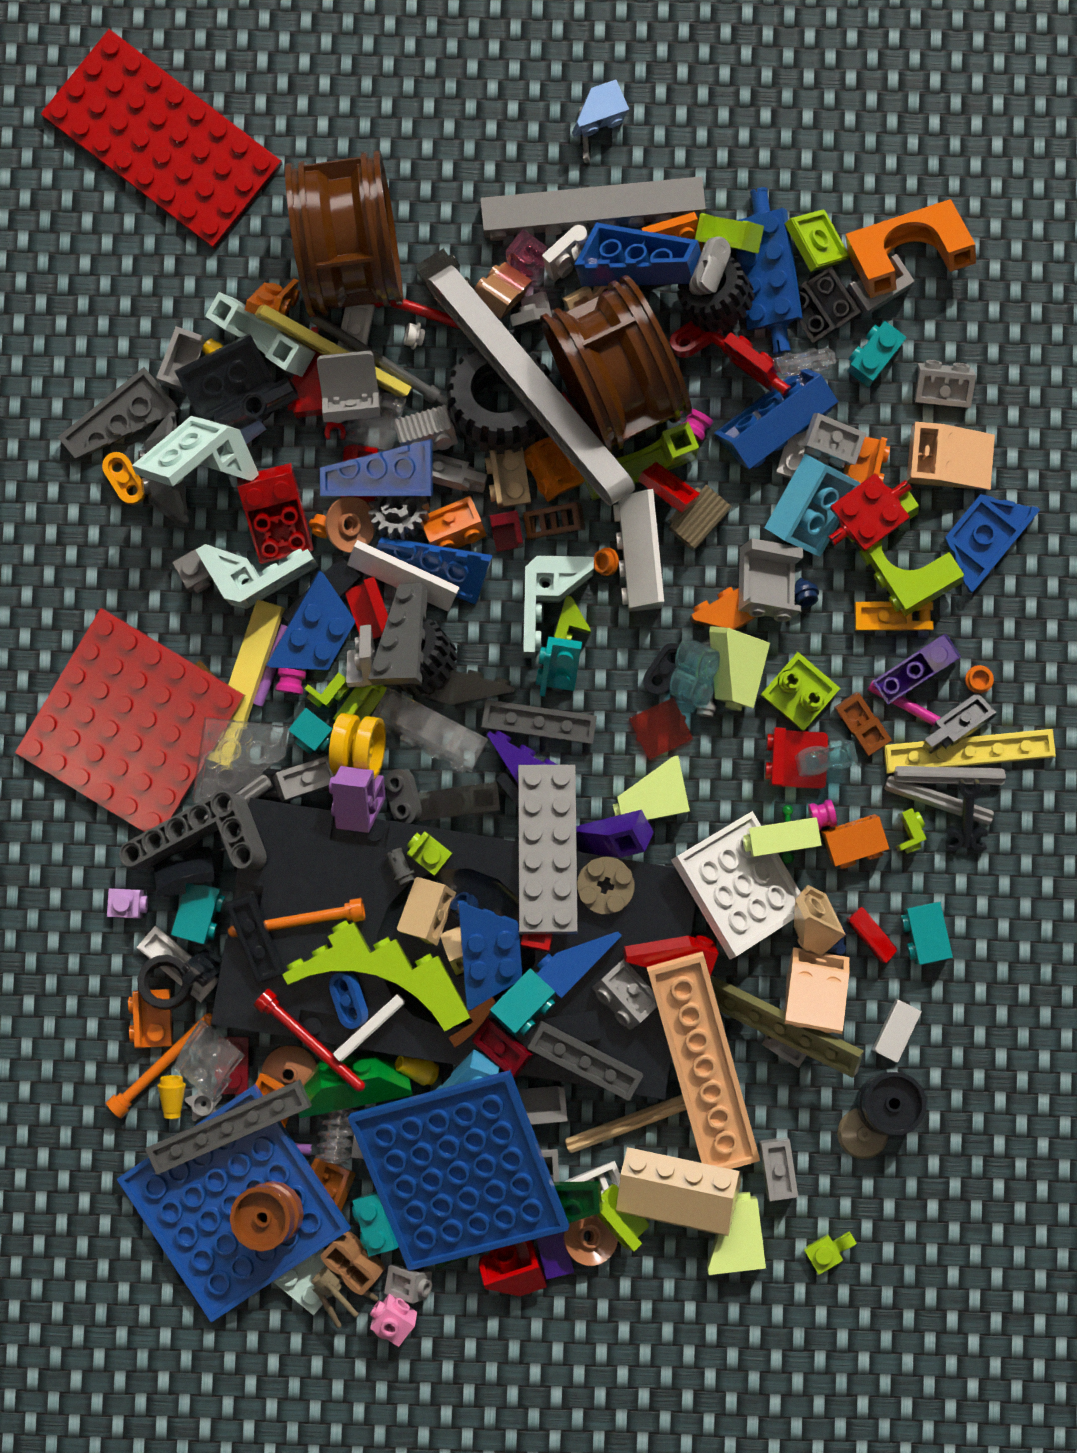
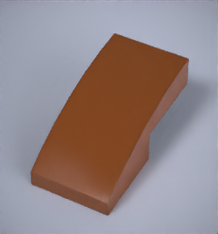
M855 692L834 707L846 727L868 756L892 741L879 719L873 715L859 692Z

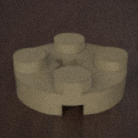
M601 857L591 860L583 867L578 876L577 890L581 901L588 909L599 914H611L620 911L630 902L634 893V880L631 871L622 861L612 857ZM605 877L610 878V883L614 885V889L608 890L606 894L601 893V887L597 886L598 881H604Z

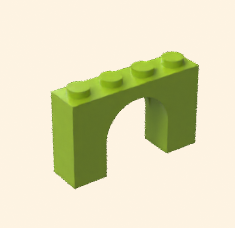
M688 421L663 431L661 438L652 445L632 454L616 458V460L629 474L633 483L636 484L639 482L638 479L642 471L655 462H658L667 470H671L696 460L699 446ZM583 477L592 501L600 498Z
M908 491L899 500L911 519L918 515L919 505L910 491ZM883 539L866 552H863L862 549L859 551L863 562L867 566L871 564L875 570L874 578L882 589L886 587L890 593L889 601L895 611L901 610L904 617L962 584L964 580V574L950 552L920 569L903 570L892 565L885 557L881 545Z

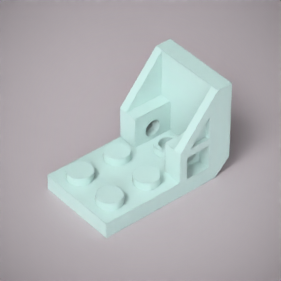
M190 416L132 465L136 475L172 487L180 483L189 472L200 465L249 481L254 480L259 475L239 429Z
M207 544L196 549L224 599L232 606L244 609L255 605L257 599H265L319 567L308 549L305 551L298 549L286 557L288 561L278 566L275 563L262 571L264 575L260 577L247 558ZM245 579H249L247 583L242 585Z
M536 556L525 567L524 658H535L536 651L541 650V631H536V623H542V603H559L566 598V595L571 594L593 576L594 557ZM547 582L550 586L542 588V583Z

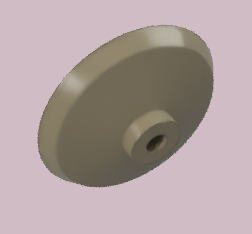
M857 1108L845 1114L839 1123L837 1132L839 1143L842 1149L854 1158H872L878 1155L887 1144L888 1135H879L868 1129L861 1121Z

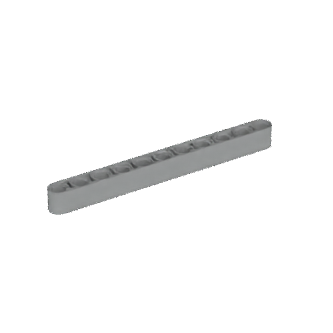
M450 265L427 279V286L434 298L601 499L611 506L633 492L635 486L629 474L458 270Z

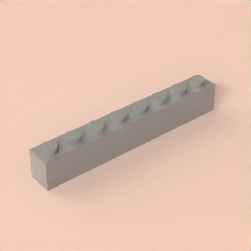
M702 176L481 198L484 238H490L493 241L504 240L510 235H518L519 238H529L534 236V233L545 232L546 235H558L562 233V230H570L575 225H582L589 231V228H593L596 222L614 226L628 224L629 227H641L645 225V222L656 221V223H660L695 212L699 220L700 214H705L706 210Z

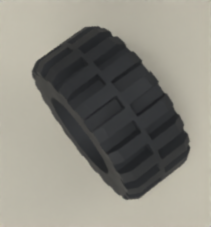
M522 347V348L525 350V352L528 354V349L525 348V347ZM477 348L472 349L471 355L465 353L459 359V364L453 366L451 377L447 381V410L449 418L455 427L456 434L460 438L466 437V444L471 447L478 445L480 446V451L489 453L490 450H496V454H505V450H512V453L521 451V446L523 445L526 447L535 443V436L541 438L546 431L523 404L510 412L494 413L485 410L476 403L474 398L483 388L493 384L506 383ZM535 353L529 355L553 384V379L550 377V371L546 364H541V358Z

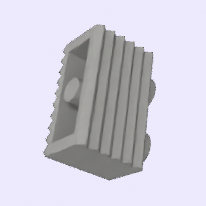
M443 404L442 407L438 406L431 410L427 409L426 411H421V413L416 412L415 415L411 414L410 416L400 417L399 420L394 419L393 421L401 447L429 439L433 440V451L438 449L445 450L452 445L458 444L453 423L449 418L447 405Z

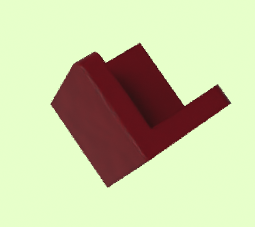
M517 511L490 515L497 552L524 547Z

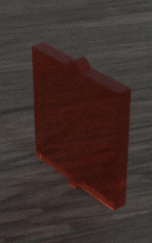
M673 697L629 718L637 734L636 741L641 743L649 760L693 739L685 722L686 716L681 714Z

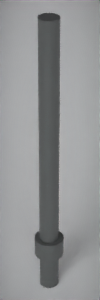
M317 314V317L313 319L312 323L354 351H371L376 365L424 395L423 399L432 405L434 402L441 407L443 404L447 405V397L441 394L442 390L432 385L430 387L320 314Z

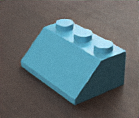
M805 454L764 528L784 541L821 557L830 541L828 536L835 532L839 524V520L831 511L830 506L861 483Z

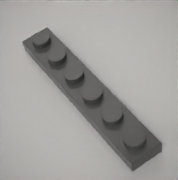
M299 1079L150 1145L145 1150L156 1175L310 1108L312 1104Z

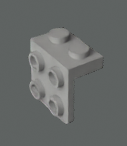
M371 351L323 355L317 358L324 422L341 423L345 420H369L373 417H380L374 355Z

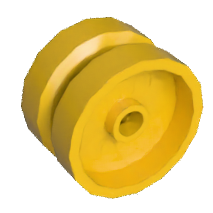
M341 713L337 717L329 745V764L332 774L336 775L340 766L373 770L374 779L378 776L384 760L386 747V728L383 719L366 716L360 721L359 716Z

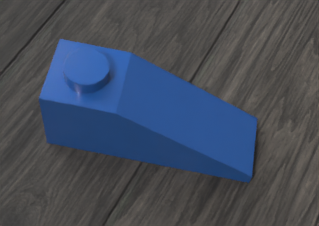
M617 931L557 952L553 957L548 953L537 964L540 968L537 975L562 998L622 935Z

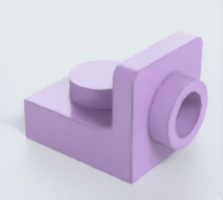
M109 888L107 917L143 918V913H147L148 896H144V890Z

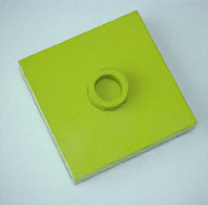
M824 209L790 218L784 223L810 272L845 262L850 258Z

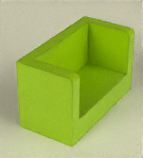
M701 213L695 240L706 243L710 238L722 237L728 241L731 249L758 254L764 226L749 221H737Z

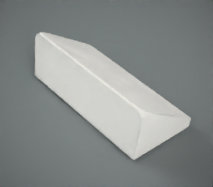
M895 999L872 1051L898 1063L922 1011Z

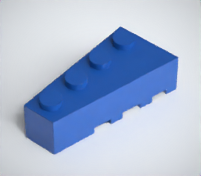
M596 222L574 266L582 287L608 286V283L614 280L619 283L620 277L628 275L636 285L690 284L701 250L698 240Z

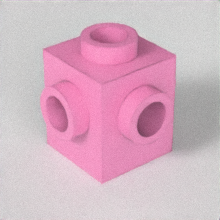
M388 1294L383 1302L379 1300L374 1305L370 1316H372L370 1329L381 1339H387L399 1347L415 1327L417 1311L412 1309L401 1298H395Z

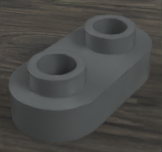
M406 769L392 770L385 779L392 816L396 822L414 824L419 820L422 813L414 776ZM396 779H398L400 783L398 788L395 784ZM403 806H405V808H406V814H405V815H403V813H402V807H403Z

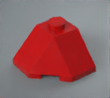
M532 1240L491 1250L488 1255L484 1254L478 1263L484 1287L487 1290L523 1296L547 1287Z

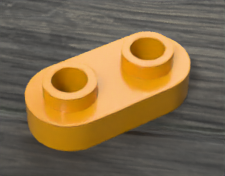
M120 452L108 454L103 460L102 468L120 499L130 505L142 502L146 496L142 492V479L139 475H136L129 458ZM117 463L123 465L120 472H114V466ZM130 487H137L135 495L131 496L128 494Z

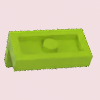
M611 1184L601 1194L602 1211L596 1214V1216L624 1249L634 1252L642 1244L638 1237L649 1227V1223L645 1218L616 1212L619 1188L617 1185Z

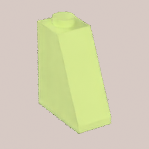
M710 626L709 636L715 699L726 702V708L741 711L742 707L754 708L770 643L730 628Z
M674 756L619 795L617 797L618 803L613 804L615 816L642 809L646 819L653 820L689 812L690 809L679 757Z
M817 817L746 829L747 835H743L745 852H750L751 857L822 846Z
M750 1192L738 1193L729 1237L719 1234L715 1236L706 1265L709 1275L766 1268L758 1199L756 1196L750 1197Z

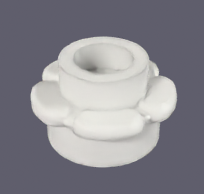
M419 322L417 325L409 323L406 328L404 345L411 346L412 349H415L417 345L421 346L424 340L425 330L420 329L421 324Z

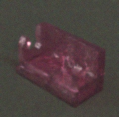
M522 229L507 248L506 261L525 276L532 277L533 272L528 270L525 264H532L534 261L536 265L544 267L542 255L547 251V246Z

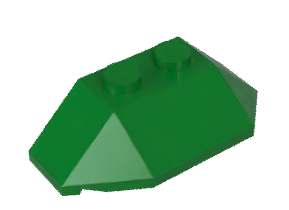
M369 1050L350 1054L341 1062L365 1083L364 1090L358 1092L322 1060L319 1061L303 1084L312 1106L298 1112L299 1118H305L412 1095L410 1078L396 1071L395 1062L380 1052Z

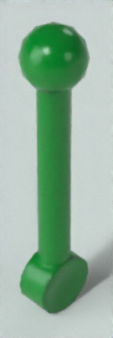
M785 805L782 808V812L785 815V822H790L793 808L790 805ZM791 851L785 852L782 855V861L786 864L794 861Z

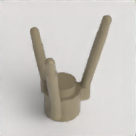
M326 1266L312 1279L311 1283L314 1285L312 1290L320 1298L335 1326L340 1328L341 1323L325 1295L328 1297L334 1296L353 1317H358V1312L339 1292L342 1286L339 1281L345 1283L342 1276L334 1273ZM369 1290L363 1294L375 1302L378 1301V1297Z

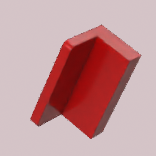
M375 577L365 579L364 584L348 589L345 595L353 618L356 621L359 635L360 626L371 625L374 640L382 637L388 613Z

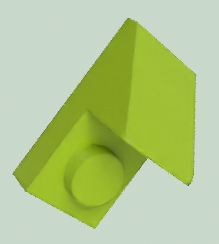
M566 595L554 637L572 640L573 633L568 632L569 628L591 634V630L573 598Z

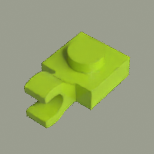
M850 1231L834 1241L827 1234L805 1247L804 1251L820 1275L842 1262L843 1258L840 1252L851 1248L857 1243Z

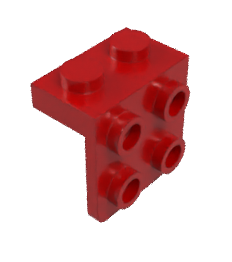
M774 727L772 734H767L766 751H771L770 762H766L765 779H769V786L824 788L827 774L828 735L824 732L786 730V728Z

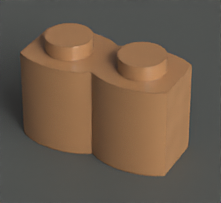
M504 262L500 266L495 265L487 275V279L482 277L475 286L474 291L495 316L503 319L521 301V298L526 295L532 280L507 262Z
M350 1231L332 1241L320 1255L324 1264L334 1273L341 1275L345 1284L352 1291L363 1295L375 1283L385 1269L379 1257L376 1255L368 1256L367 1250L363 1248L359 1238Z

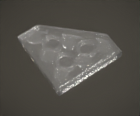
M204 717L192 797L193 802L199 803L221 791L236 793L243 786L246 787L262 775V772L274 762L277 763L284 758L287 750L289 727Z

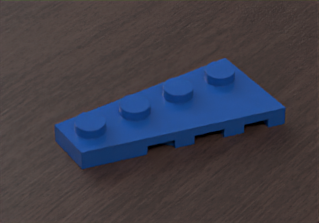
M429 439L320 467V496H433V440Z
M381 537L376 548L458 586L459 590L456 597L475 605L479 599L493 555L400 539L390 540L388 537Z

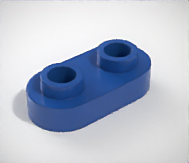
M350 971L334 974L329 981V990L341 1024L348 1029L364 1025L368 1019V1009L357 977Z

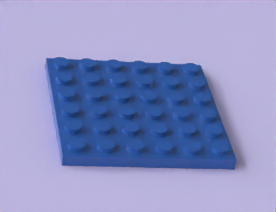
M511 1070L350 1113L348 1117L349 1123L408 1271L568 1231L569 1222Z
M255 1084L198 1124L263 1096V1094ZM281 1121L156 1175L148 1157L117 1178V1181L210 1322H213L351 1229ZM269 1181L285 1183L296 1192L302 1203L304 1214L300 1229L294 1237L274 1249L256 1251L247 1248L238 1241L232 1232L230 1213L233 1203L244 1191L260 1183Z

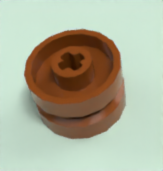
M276 1181L260 1183L244 1191L233 1203L230 1213L232 1232L238 1241L249 1249L256 1251L274 1249L297 1234L302 1225L304 1211L301 1200L296 1192L285 1183Z

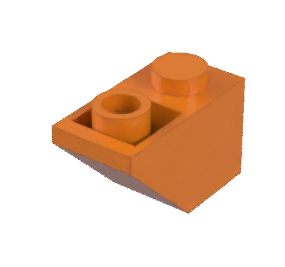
M732 587L717 594L719 599L709 604L706 600L693 608L695 613L690 616L692 623L706 627H725L737 630L756 619V617L750 616L748 612L738 611L739 588L733 590Z

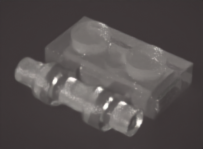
M810 348L806 349L803 353L792 354L789 352L781 354V357L772 358L775 362V369L781 374L784 373V376L799 375L801 370L811 368L812 371H822L828 369L829 364L836 363L835 352L829 348L819 350Z

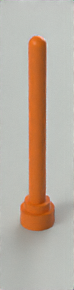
M362 898L351 899L350 903H345L344 907L265 920L268 931L343 918L359 922L365 921V909ZM234 926L229 927V936L238 937Z
M205 1014L123 1094L113 1095L106 1102L109 1109L122 1119L130 1111L131 1101L211 1025L212 1014Z

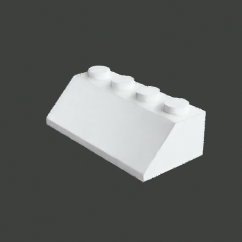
M653 489L628 494L618 501V505H613L615 522L620 521L621 532L616 533L617 550L623 549L624 559L619 560L620 577H625L626 588H621L623 605L628 604V611L661 609L664 604Z

